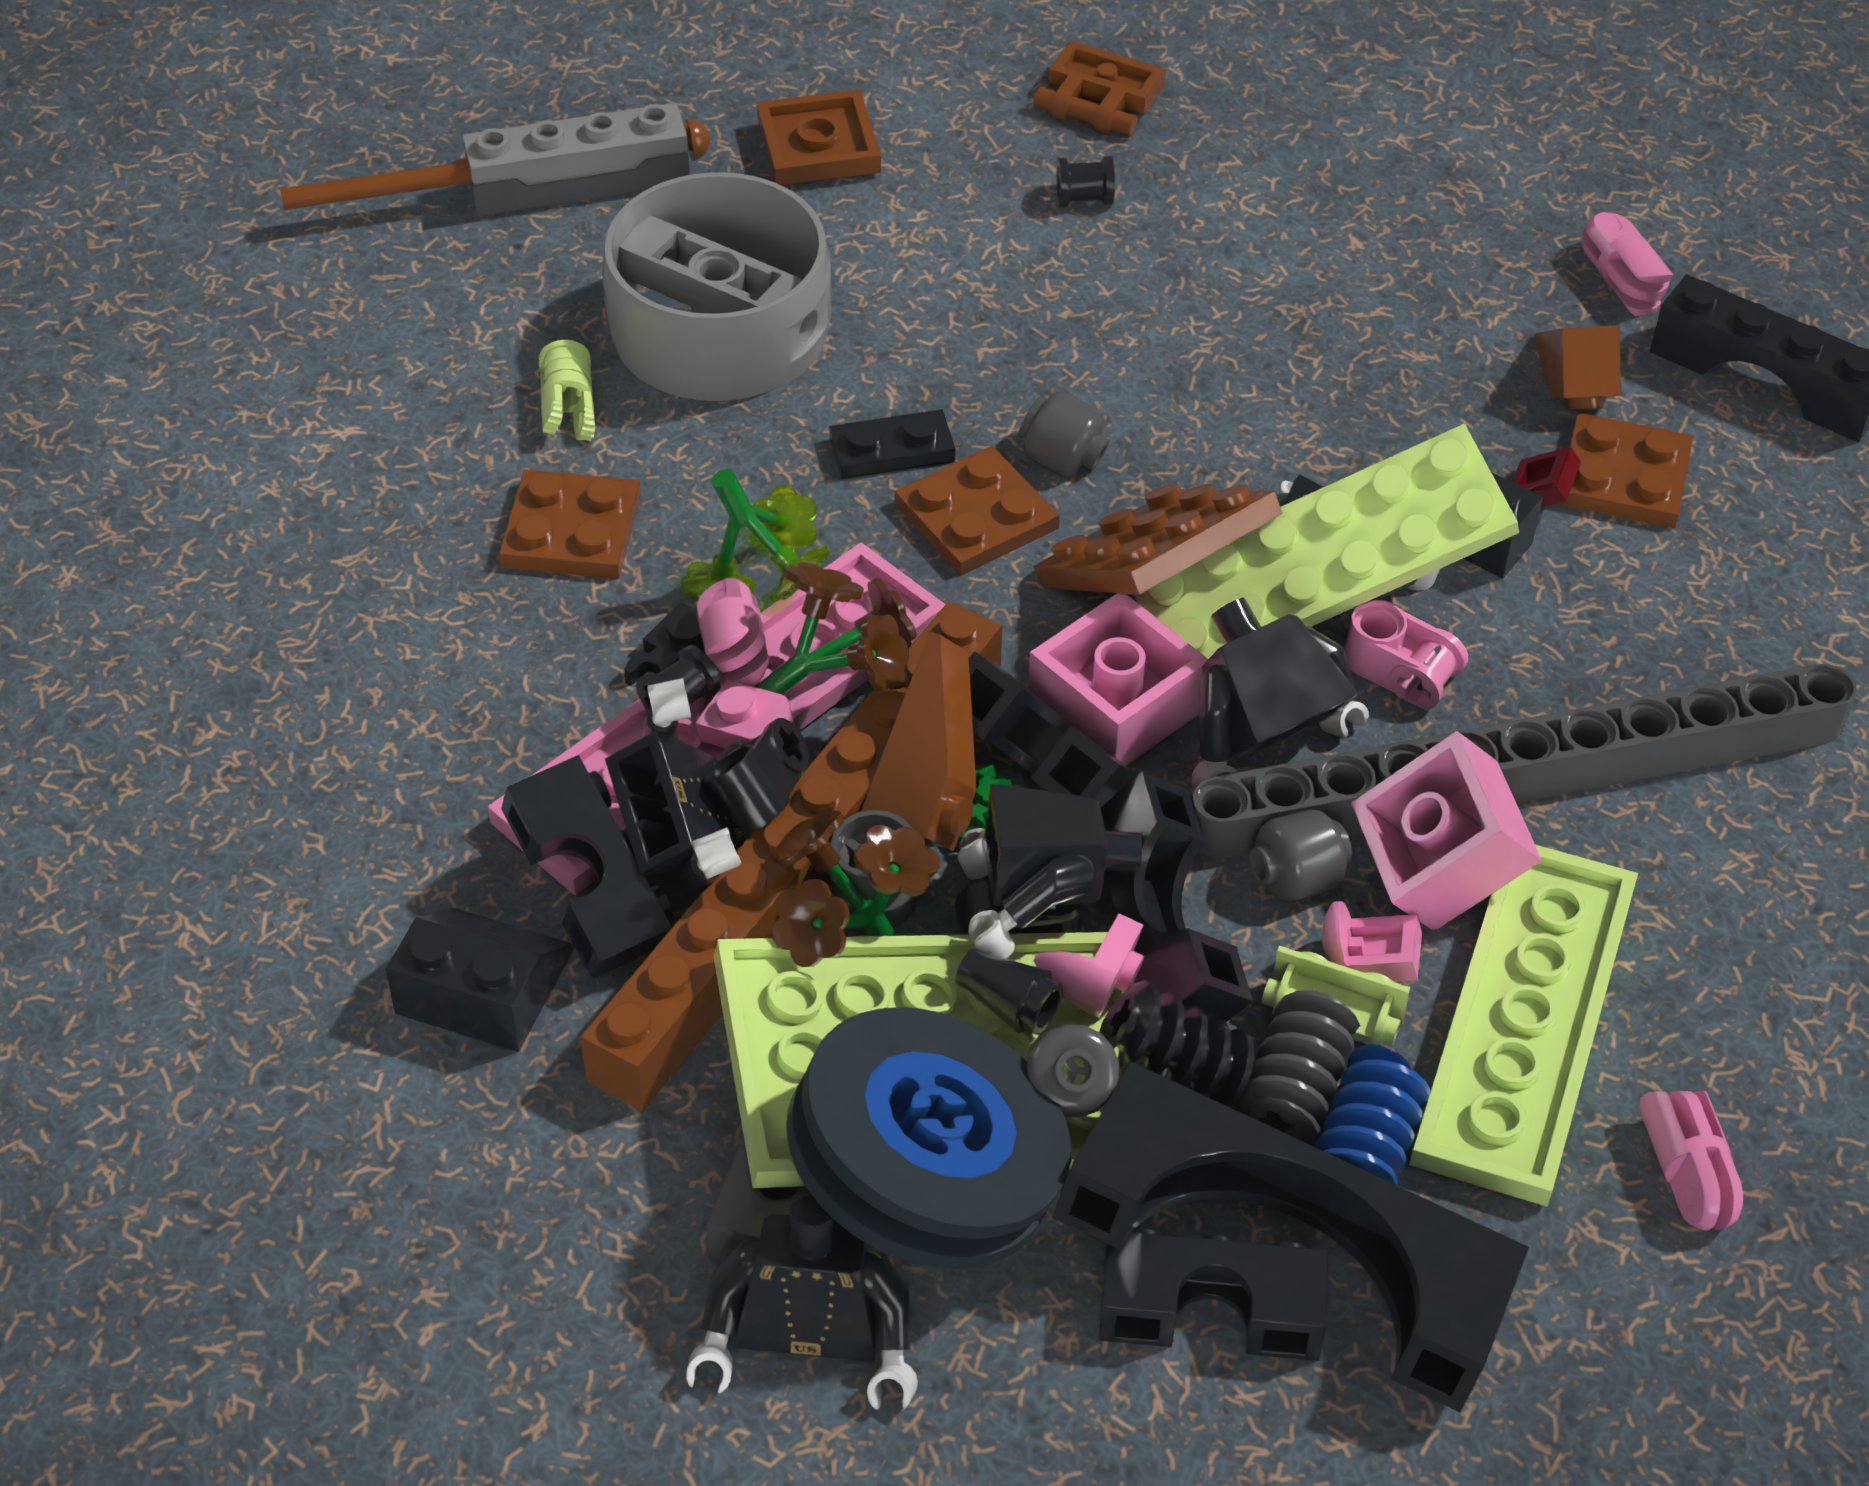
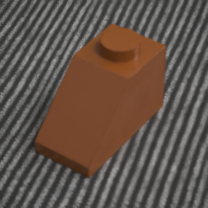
M1620 326L1560 328L1534 333L1536 348L1551 399H1567V410L1603 409V397L1621 396Z

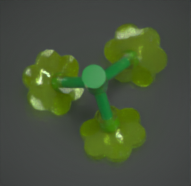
M730 469L718 471L712 477L711 482L729 515L721 551L713 556L711 564L697 561L688 565L686 576L681 580L680 589L686 596L696 598L698 603L703 592L713 584L727 578L740 579L745 583L753 594L756 589L755 582L750 577L740 574L736 567L737 561L733 557L740 528L748 527L751 530L750 538L752 544L759 550H769L768 559L781 572L776 585L768 593V598L773 603L779 599L782 601L786 600L798 588L795 583L783 576L785 567L788 565L797 566L799 562H806L822 568V563L831 554V551L826 546H822L819 549L814 548L805 555L799 556L797 554L799 548H809L816 541L818 532L813 523L817 515L815 501L808 496L798 495L790 486L780 485L772 490L768 498L759 499L751 505L735 473Z

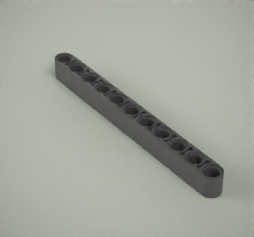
M1814 664L1458 732L1498 762L1516 803L1827 744L1835 741L1842 734L1857 687L1854 679L1843 669L1829 664ZM1454 732L1215 776L1203 780L1195 788L1192 796L1193 806L1204 839V843L1198 852L1212 859H1227L1248 855L1251 849L1255 848V838L1259 828L1264 823L1277 817L1307 809L1322 811L1332 820L1338 821L1348 835L1363 833L1351 802Z

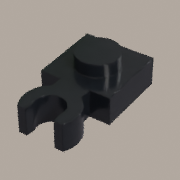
M680 602L643 638V647L646 653L636 655L627 662L624 668L625 683L632 686L637 682L638 678L647 672L659 673L678 660V652L688 645L696 646L705 653L696 614L697 610Z

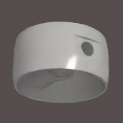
M726 172L692 174L667 180L643 191L624 205L612 220L605 238L602 261L607 326L619 358L636 377L658 390L675 396L704 401H729L758 396L780 388L801 375L817 359L827 338L832 312L831 261L822 223L811 206L800 196L775 182L751 175ZM641 286L647 287L691 306V312L663 306L636 291Z

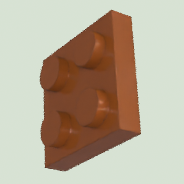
M861 89L756 102L757 120L775 183L787 185L881 173V154Z
M1578 412L1570 447L1573 448L1581 464L1567 501L1557 504L1675 528L1680 512L1694 435Z
M993 445L894 491V504L960 576L1059 529L1060 515Z
M524 469L499 552L500 566L503 568L619 579L641 497L640 480Z

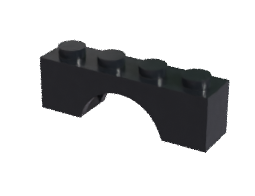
M1687 274L1661 305L1650 353L1701 375L1705 374L1715 365L1725 362L1740 361L1758 365L1777 375L1790 387L1800 403L1805 420L1856 442H1860L1868 431L1869 349L1849 343L1823 332L1817 327L1799 322L1768 309L1762 304L1754 303L1718 288L1712 283L1699 280Z
M1142 771L1100 807L1105 831L1140 832L1142 836V859L1139 872L1105 871L1112 894V905L1117 915L1122 914L1143 924L1134 952L1143 955L1144 959L1135 977L1136 983L1146 981L1156 985L1160 995L1169 993L1179 997L1184 1007L1192 1005L1202 1009L1207 1019L1215 1017L1227 1022L1253 1002L1237 947L1186 928L1182 915L1183 886L1188 869L1196 853L1204 843L1190 793L1184 788Z

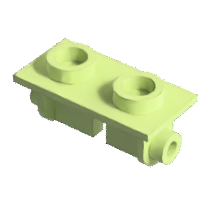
M1279 946L1276 954L1273 979L1269 978L1266 984L1262 1004L1273 1007L1272 1014L1274 1015L1276 1005L1287 994L1302 990H1314L1325 993L1343 1002L1356 1015L1360 1027L1355 1034L1351 1035L1353 1040L1379 1045L1382 1042L1393 1046L1399 1027L1402 1026L1410 987L1395 983L1390 978L1379 973H1364L1329 962L1321 955L1313 952H1298Z

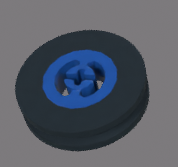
M908 1007L875 1009L850 1017L834 1027L819 1043L805 1074L791 1098L787 1113V1141L792 1160L800 1178L819 1205L837 1223L870 1246L896 1258L935 1268L960 1269L984 1266L1000 1261L1020 1249L1033 1236L1046 1215L1048 1208L1063 1187L1071 1163L1070 1132L1061 1106L1058 1102L1042 1094L1028 1078L1027 1061L1006 1043L987 1031L959 1018L925 1009Z

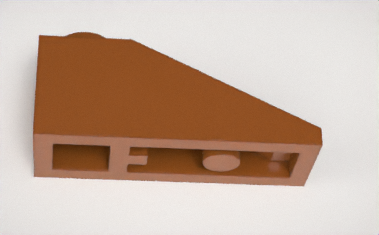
M929 631L861 812L868 810L891 812L904 818L913 829L920 832L925 842L954 851L959 836L965 832L971 821L973 813L972 801L976 793L969 654L966 650L942 635Z

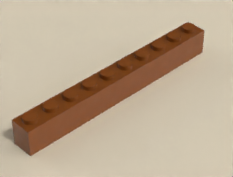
M947 602L908 648L909 659L904 666L906 676L904 686L895 690L888 688L887 690L877 691L874 689L801 775L789 796L790 800L785 809L769 823L754 831L736 853L739 855L742 865L721 873L713 883L705 888L580 1036L587 1082L642 1112L646 1109L723 1014L713 957L717 939L773 938L772 928L775 921L779 918L776 911V900L780 893L786 889H799L807 880L819 879L827 885L830 883L831 878L826 872L819 874L806 857H803L792 866L783 868L780 863H775L771 853L780 843L785 841V837L791 829L802 821L811 819L824 808L832 806L835 811L839 810L845 819L857 812H861L929 631L942 635L966 650L969 657L976 651L1001 667V624L955 603ZM833 833L831 834V837H830V839L828 840V842H829L830 844H831V841H832Z

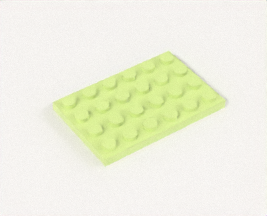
M1108 932L1010 934L1014 940L1015 948L1007 959L1035 967L1036 965L1033 960L1036 954L1062 951L1094 959ZM969 935L845 937L846 945L839 956L822 958L814 967L796 965L792 960L790 950L779 948L773 938L717 939L713 957L753 1188L805 1186L795 1168L788 1146L786 1129L788 1108L791 1098L805 1074L819 1043L834 1027L850 1017L863 1012L890 1007H908L940 1012L959 1018L987 1031L1006 1043L1023 1058L1025 1057L1030 1044L1043 1032L1034 1034L1026 1029L1022 1033H1017L973 994L955 983L956 973L962 959L971 949L975 948ZM1115 989L1099 1018L1073 1006L1062 998L1053 1020L1044 1031L1069 1024L1085 1025L1099 1032L1105 1016L1123 991ZM1117 1044V1046L1114 1049L1117 1057L1121 1046L1120 1044ZM1143 1056L1137 1062V1065L1142 1066ZM1072 1057L1077 1067H1085L1081 1058ZM1064 1064L1063 1075L1066 1078V1076L1069 1073V1069L1067 1068L1066 1064ZM1119 1067V1081L1126 1070ZM1077 1074L1073 1085L1082 1083L1085 1074ZM1105 1105L1099 1111L1083 1117H1065L1071 1139L1070 1167Z

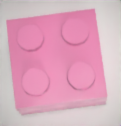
M1117 593L1030 651L1028 689L1127 766L1199 715L1202 666L1208 658L1127 594Z
M1455 731L1351 802L1392 904L1409 915L1418 914L1419 922L1431 930L1441 928L1542 862L1498 762L1458 731Z

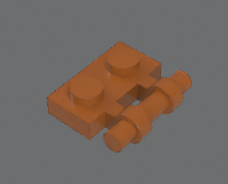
M1070 40L1049 69L1048 86L1058 90L1054 91L1040 86L1035 93L1033 105L1034 107L1050 111L1052 118L1067 122L1069 118H1073L1094 125L1095 131L1110 135L1112 131L1132 136L1138 124V116L1123 111L1128 110L1145 115L1165 85L1166 69ZM1081 96L1086 97L1095 101L1101 102V104L1093 103L1080 98Z

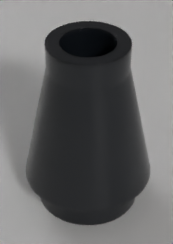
M977 948L971 949L964 956L955 977V983L958 986L968 990L1017 1033H1022L1026 1029L1034 1034L1043 1032L1053 1020L1063 996V986L1052 980L1051 971L993 956Z

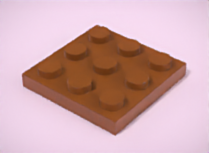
M1177 483L1168 484L1146 494L1145 499L1147 503L1133 511L1132 509H1124L1105 516L1098 522L1101 529L1088 536H1073L1055 544L1051 548L1053 555L1034 565V569L1040 583L1046 588L1141 595L1283 513L1275 491L1248 490L1246 485H1236L1224 490H1214L1211 484H1204L1191 489H1180Z

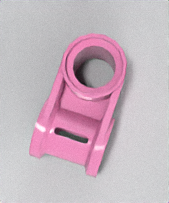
M1370 600L1358 605L1354 609L1344 646L1350 670L1394 692L1397 697L1424 710L1436 707L1443 697L1444 684L1450 677L1461 674L1468 664V653L1462 642L1450 632L1435 628L1402 611L1393 603L1384 600ZM1440 647L1441 650L1436 655L1434 649ZM1421 682H1422V687H1423L1424 689L1421 690V691H1418L1417 688H1418V686H1419V685L1421 684Z

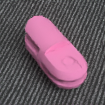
M1602 212L1592 216L1587 222L1581 237V244L1586 255L1621 302L1634 316L1648 315L1654 312L1660 306L1661 301L1659 299L1665 295L1669 287V280L1674 274L1629 220L1621 215L1609 212Z
M727 578L706 589L698 600L696 614L706 655L712 660L718 672H724L726 680L751 686L755 685L765 675L769 663L763 622L757 599L750 592L749 587L740 579Z
M1665 1091L1646 1093L1640 1098L1639 1110L1666 1181L1670 1183L1683 1218L1690 1226L1704 1231H1708L1711 1228L1715 1230L1729 1228L1739 1219L1743 1207V1192L1740 1178L1733 1163L1732 1153L1707 1091H1697L1695 1094L1691 1091H1675L1669 1095Z

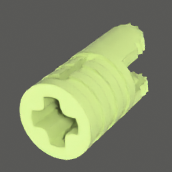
M573 340L551 342L539 354L542 430L544 433L556 434L561 424L563 413L573 412L576 440L591 441L595 433L590 353L584 345Z

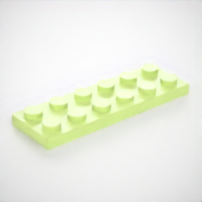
M1464 423L1281 506L1283 514L1141 595H1135L1139 605L1209 659L1218 648L1226 644L1211 616L1218 609L1242 597L1246 599L1261 627L1288 614L1298 616L1305 626L1312 627L1518 534V521Z
M1535 845L1542 862L1491 894L1409 1165L1548 1207L1638 873Z

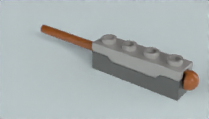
M677 103L651 104L637 109L610 113L598 112L590 116L557 121L545 120L536 124L503 129L492 128L482 132L464 134L465 158L457 159L451 164L280 188L284 210L469 183L477 216L644 191L667 180L690 175L688 151L692 161L703 157L708 151L710 136L706 127L699 121L686 119L683 122Z

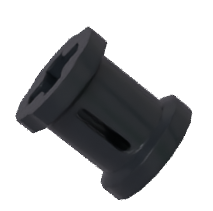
M1104 156L1101 162L1069 163L1067 158H1058L1056 164V189L1059 207H1067L1070 201L1102 200L1104 205H1113L1115 197L1113 157Z
M688 645L678 652V660L657 674L647 672L637 679L636 688L638 696L648 711L651 708L647 690L649 685L683 678L689 705L701 697L710 699L721 688V678L716 666L698 647Z

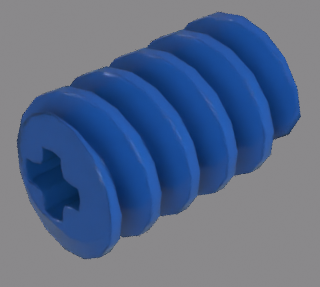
M1375 1044L1358 1047L1349 1056L1347 1069L1341 1077L1339 1091L1334 1095L1331 1112L1326 1116L1322 1135L1318 1137L1315 1147L1397 1185L1398 1178L1396 1175L1404 1169L1407 1158L1405 1152L1412 1147L1415 1136L1413 1130L1419 1127L1423 1113L1421 1108L1427 1105L1430 1089L1426 1081L1411 1069L1410 1063L1402 1055L1395 1051Z

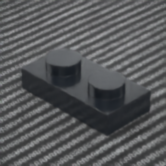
M943 409L829 426V439L841 479L955 462L956 449Z

